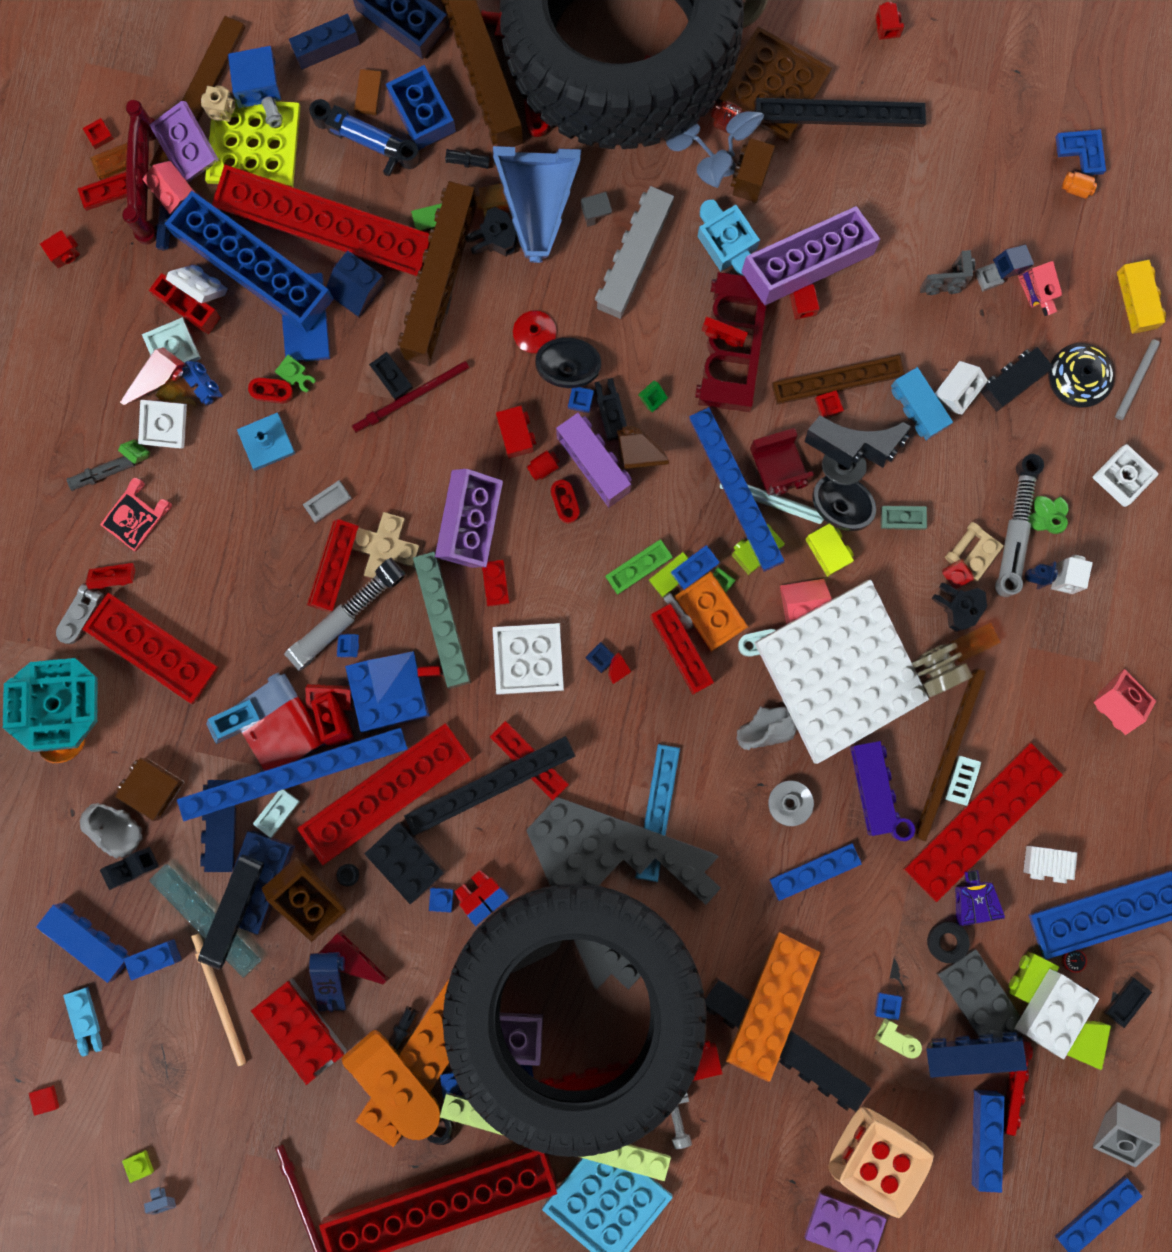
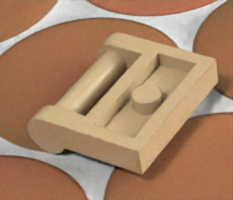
M971 522L967 527L968 531L953 551L948 552L945 559L951 564L960 560L959 556L973 537H978L979 541L964 560V563L974 575V581L976 582L1004 545L983 531L979 525Z

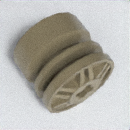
M956 642L931 649L923 653L912 663L914 668L925 665L926 668L918 672L919 676L930 674L931 678L923 684L929 697L942 693L973 677L966 663L955 665L954 661L962 656L961 652L952 656L949 653L958 647Z

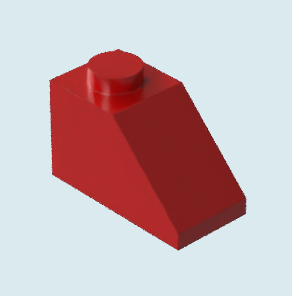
M332 693L311 701L321 742L336 748L354 740L349 719Z

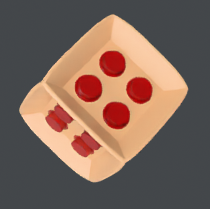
M862 1106L852 1117L830 1158L828 1169L834 1179L841 1182L852 1193L893 1217L900 1218L910 1207L932 1166L934 1154L926 1144L918 1141L908 1131L879 1113Z

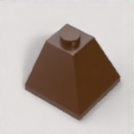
M625 426L622 430H617L618 456L624 469L669 464V459L662 447L639 428Z

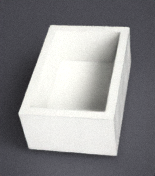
M1049 969L1014 1029L1051 1053L1064 1059L1099 998L1064 975Z

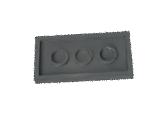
M975 948L970 950L962 960L951 963L936 973L978 1037L982 1034H993V1038L1003 1037L1002 1033L1017 1032V1035L1020 1033L1014 1028L1021 1016Z

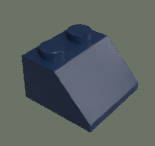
M347 250L333 268L326 288L329 289L335 301L360 318L386 284L382 275Z

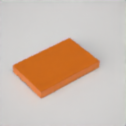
M709 572L674 596L685 614L691 618L694 627L711 652L748 628V625L712 572Z

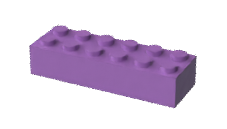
M857 206L746 256L741 272L763 304L767 305L874 255L880 238Z

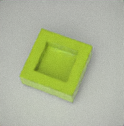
M146 1150L122 1161L130 1183L154 1172Z

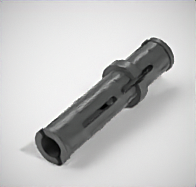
M122 456L95 468H86L84 472L70 478L68 477L66 480L71 491H75L88 484H97L96 481L134 467L135 464L125 456Z

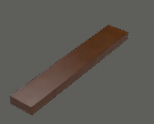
M899 354L772 382L776 405L820 396L836 390L839 392L898 379L905 375L901 355Z

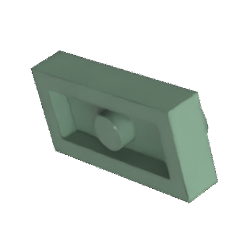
M882 506L881 529L925 530L927 529V506Z

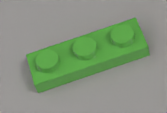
M660 539L607 574L605 578L616 594L619 595L673 559V557Z

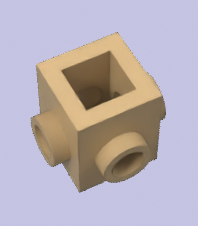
M218 85L215 87L207 86L206 93H203L201 98V105L209 118L230 122L235 109V100L227 88Z

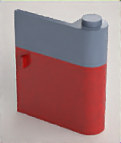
M280 673L270 676L267 679V684L237 704L239 705L250 700L260 719L243 730L242 734L264 771L298 761L305 755L325 745V743L321 742L316 724L285 674L280 675Z

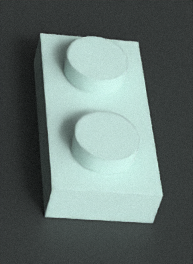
M285 789L278 791L253 825L272 838L300 801Z

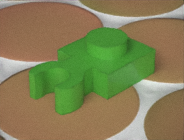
M289 354L275 370V373L292 386L298 382L300 389L304 392L310 391L305 387L306 380H310L312 383L317 382L314 377L305 376L303 373L307 368Z

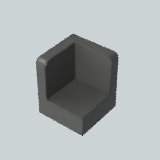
M606 192L581 199V208L587 227L595 225V218L612 213Z

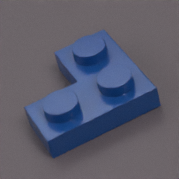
M1101 129L1065 132L1056 135L1058 157L1079 156L1081 173L1088 176L1102 175L1106 172Z

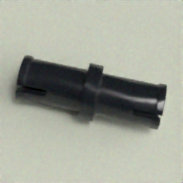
M446 150L445 163L464 165L465 168H469V166L489 168L490 155L471 153L470 150H466V152Z
M406 1006L399 1023L394 1025V1032L388 1041L397 1054L405 1038L410 1036V1029L419 1015L417 1010L413 1009L411 1011L412 1007Z

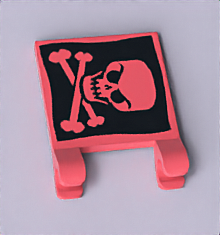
M137 478L131 480L127 490L100 524L135 552L162 516L172 507L169 501L161 499L157 503L155 510H153L135 495L145 486V483Z

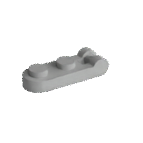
M86 583L79 587L76 597L56 629V636L60 642L73 644L80 639L84 632L82 628L104 598L102 592L98 590L93 591L92 589L88 590ZM86 597L91 599L89 605L84 603Z

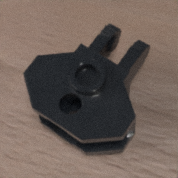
M494 207L487 210L484 223L480 225V229L465 236V239L469 243L481 238L484 239L483 242L471 248L473 255L489 250V252L496 251L507 257L515 251L517 233L508 213Z
M941 583L939 588L952 597L951 600L947 601L942 596L936 594L933 595L932 600L945 608L943 611L947 613L949 628L958 632L975 626L987 608L986 592L979 588L966 592L962 590L957 591L953 587Z

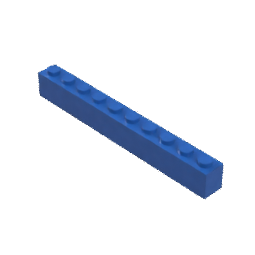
M398 728L179 798L177 803L184 822L407 750L402 730Z

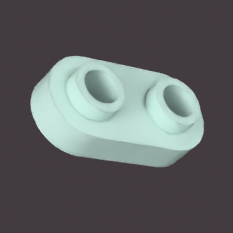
M768 629L744 635L738 642L740 653L746 657L760 655L754 642L776 630ZM746 642H751L753 644V648L751 650L746 649Z

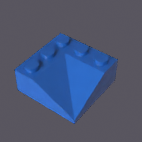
M414 651L345 666L361 732L366 733L430 716L421 678L418 677V666Z

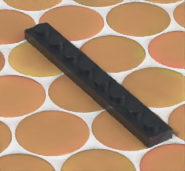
M756 98L754 101L755 112L764 114L761 123L924 127L926 125V103Z
M567 736L404 815L413 836L576 757V754Z

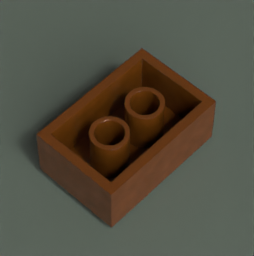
M297 857L261 888L267 902L311 942L346 912L340 898Z

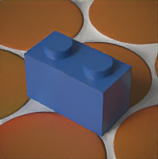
M175 939L124 958L131 981L182 961Z

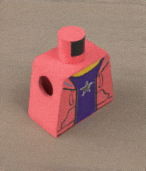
M1053 261L1018 275L1031 307L1041 305L1044 317L1057 312L1053 299L1062 296Z

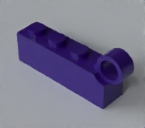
M881 741L851 746L850 750L868 835L875 836L891 833L892 837L896 840H910L915 834V826L910 820L900 818L899 813L895 812L893 803H896V796L894 790H890L889 781L892 778L889 767L886 768L884 759L887 758L885 746L881 745ZM900 822H905L909 827V832L905 837H899L896 833V826Z

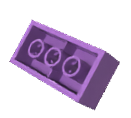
M577 413L556 428L557 439L608 508H610L630 493V481L632 479L625 469L620 470L617 465L619 462L612 452L608 453L604 448L605 442L599 434L594 435L589 420Z
M469 469L452 470L436 548V558L471 568L487 566L503 484L502 480Z

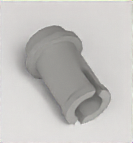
M264 98L261 103L265 110L266 123L270 127L280 126L283 117L278 112L275 98Z

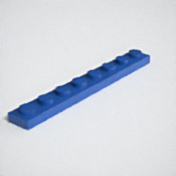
M710 408L689 416V420L763 572L783 564L784 559Z

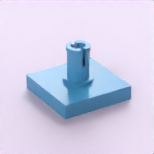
M278 413L237 429L254 471L295 454Z

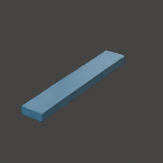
M658 744L644 828L665 836L680 748ZM655 858L641 874L636 872L635 878L658 882L661 863Z

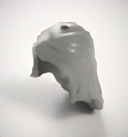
M760 706L753 720L737 730L736 739L741 748L750 750L751 748L788 742L796 735L797 728L786 707L769 709Z
M95 803L86 808L80 816L81 831L99 848L115 859L119 858V856L125 858L131 855L142 840V827L138 826L137 822L131 819L130 813L124 810H116L104 804Z

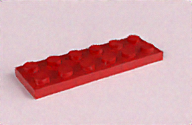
M107 593L82 628V630L190 704L196 702L219 669L218 666L111 593Z

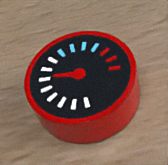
M1075 950L1062 955V964L1067 970L1078 973L1085 969L1087 958L1082 951Z

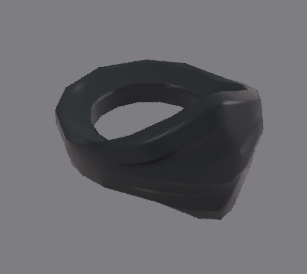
M440 1117L447 1128L445 1134L442 1137L430 1135L427 1137V1140L436 1145H445L455 1138V1125L453 1121Z

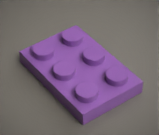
M185 101L179 102L150 124L168 159L187 183L219 161Z
M819 1192L804 1237L806 1240L837 1252H876L887 1219L880 1214Z

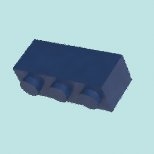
M348 13L289 38L293 52L302 70L360 45L357 32Z

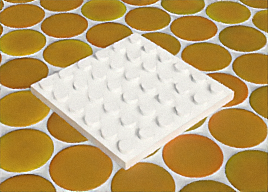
M871 580L859 584L754 642L813 762L816 764L929 700Z

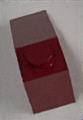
M342 931L338 932L319 952H340V956L345 958V970L341 972L382 985L390 979Z

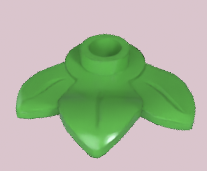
M1044 496L1035 497L1034 510L1036 513L1030 514V517H1028L1031 528L1037 531L1047 530L1052 534L1064 532L1068 525L1066 515L1069 511L1066 501L1062 497L1057 498L1054 502ZM1059 520L1060 524L1055 525L1052 521Z

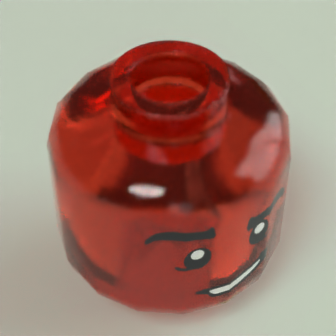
M723 101L720 106L715 105L711 117L714 118V127L728 133L726 130L728 122L737 114L742 113V108L729 101Z

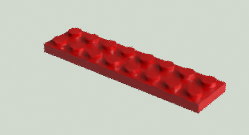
M445 723L297 829L323 866L472 759Z
M1028 743L903 870L935 902H938L965 875L964 872H968L1063 774L1032 743Z

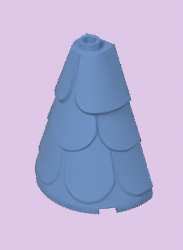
M493 146V159L504 188L505 198L513 216L512 223L524 256L530 259L531 263H541L543 259L549 256L560 227L561 215L570 195V188L581 160V150L558 149L556 154L515 152V147Z

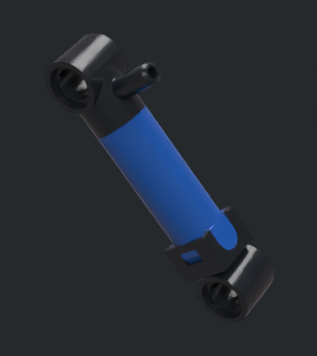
M317 99L310 104L309 112L315 126L320 129H327L328 133L341 139L346 137L388 157L389 160L383 170L384 175L391 176L397 162L405 169H414L419 165L420 155L418 147L413 141L402 140L349 115L347 110L334 105L331 110L329 103L323 99ZM321 112H326L324 116H317ZM407 152L413 153L410 157H404Z

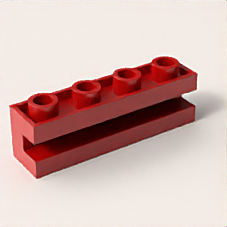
M340 519L332 521L307 606L325 612L333 611L358 531V525Z
M669 604L652 613L650 619L692 695L712 685L714 681L672 605Z

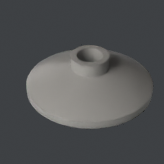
M785 781L778 784L771 791L768 806L772 817L777 822L786 826H797L807 821L811 816L814 800L810 790L802 783ZM788 799H792L794 802L791 808L786 806Z

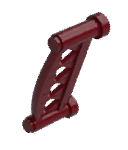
M130 100L126 104V111L130 116L126 157L127 207L123 210L122 217L133 230V235L137 241L148 245L156 240L157 231L147 221L148 186L142 179L148 172L149 141L156 139L150 127V124L155 120L148 115L139 101Z

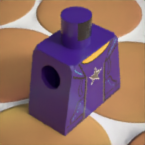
M978 870L964 872L967 885L955 888L956 923L965 926L1005 919L993 884L991 882H980Z

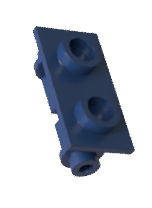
M1054 561L1048 565L1039 564L1035 568L1027 570L1025 572V579L1028 582L1037 584L1036 589L1038 590L1052 584L1058 574V569H1055L1057 562Z

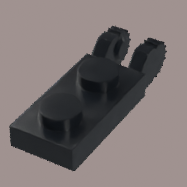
M610 378L607 382L610 395L603 396L600 382H594L598 397L597 403L607 441L616 440L617 430H622L623 427L627 426L619 394L616 392L613 378Z

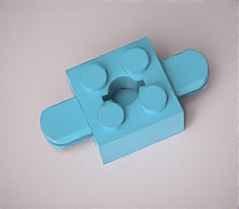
M715 200L705 201L701 205L699 212L705 224L699 227L697 237L720 272L732 265L738 275L744 276L741 271L745 258L757 250L760 239L737 205L723 212Z

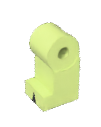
M885 1018L875 1039L908 1058L918 1057L922 1051L921 1043L911 1035H903L895 1031L898 1025Z

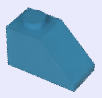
M248 700L209 718L206 725L215 743L218 744L239 734L260 719L251 701Z

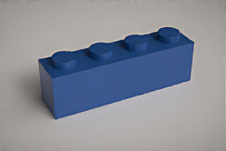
M66 903L52 905L36 928L105 982L114 981L126 966L124 958L129 957L127 955L128 951L121 945H114L110 942V937L106 933L92 928V923L88 919L74 914V909Z
M974 1090L972 1185L979 1192L1002 1193L1004 1096L998 1091Z

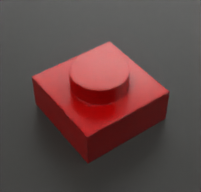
M962 559L942 570V574L954 589H958L974 580V575Z

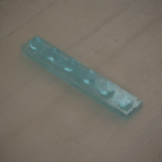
M165 864L149 882L206 939L216 913L168 864ZM236 935L226 961L244 978L261 962V959Z

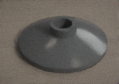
M824 455L822 460L823 472L831 481L837 484L851 485L857 483L866 472L867 465L864 457H862L858 464L854 462L850 469Z

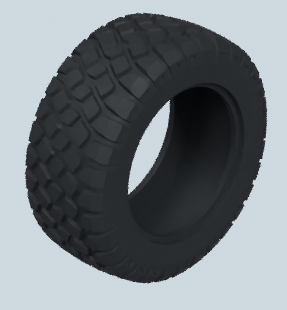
M500 0V12H502L500 26L501 34L505 35V38L502 39L505 56L509 57L507 63L514 79H517L515 83L523 98H527V104L535 114L542 113L541 120L551 128L559 127L558 132L570 139L576 136L578 137V142L593 146L594 143H599L600 148L615 149L616 145H620L622 149H635L641 143L644 147L660 143V138L669 140L679 135L681 129L688 130L699 122L700 117H704L714 107L715 101L719 100L726 89L737 62L742 40L744 22L743 0H675L687 16L688 23L681 35L668 48L648 59L626 64L604 63L578 53L556 31L561 15L573 0Z
M561 884L544 887L521 895L503 905L477 928L464 945L452 969L445 994L443 1009L445 1048L454 1077L468 1102L491 1127L508 1139L528 1149L555 1156L585 1157L608 1153L632 1144L653 1131L674 1111L687 1093L698 1070L705 1044L706 1003L703 986L694 960L681 938L662 917L642 902L619 891L590 884ZM571 939L593 941L605 945L625 957L641 975L650 1001L649 1030L642 1050L635 1061L614 1080L596 1088L577 1091L554 1088L529 1075L510 1053L505 1043L500 1023L502 993L509 975L515 966L531 952L544 945Z

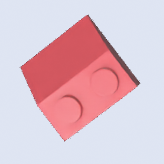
M824 579L780 586L786 625L832 600Z
M1123 669L1099 692L1093 703L1101 713L1105 714L1112 721L1116 729L1121 730L1127 735L1146 722L1156 700Z

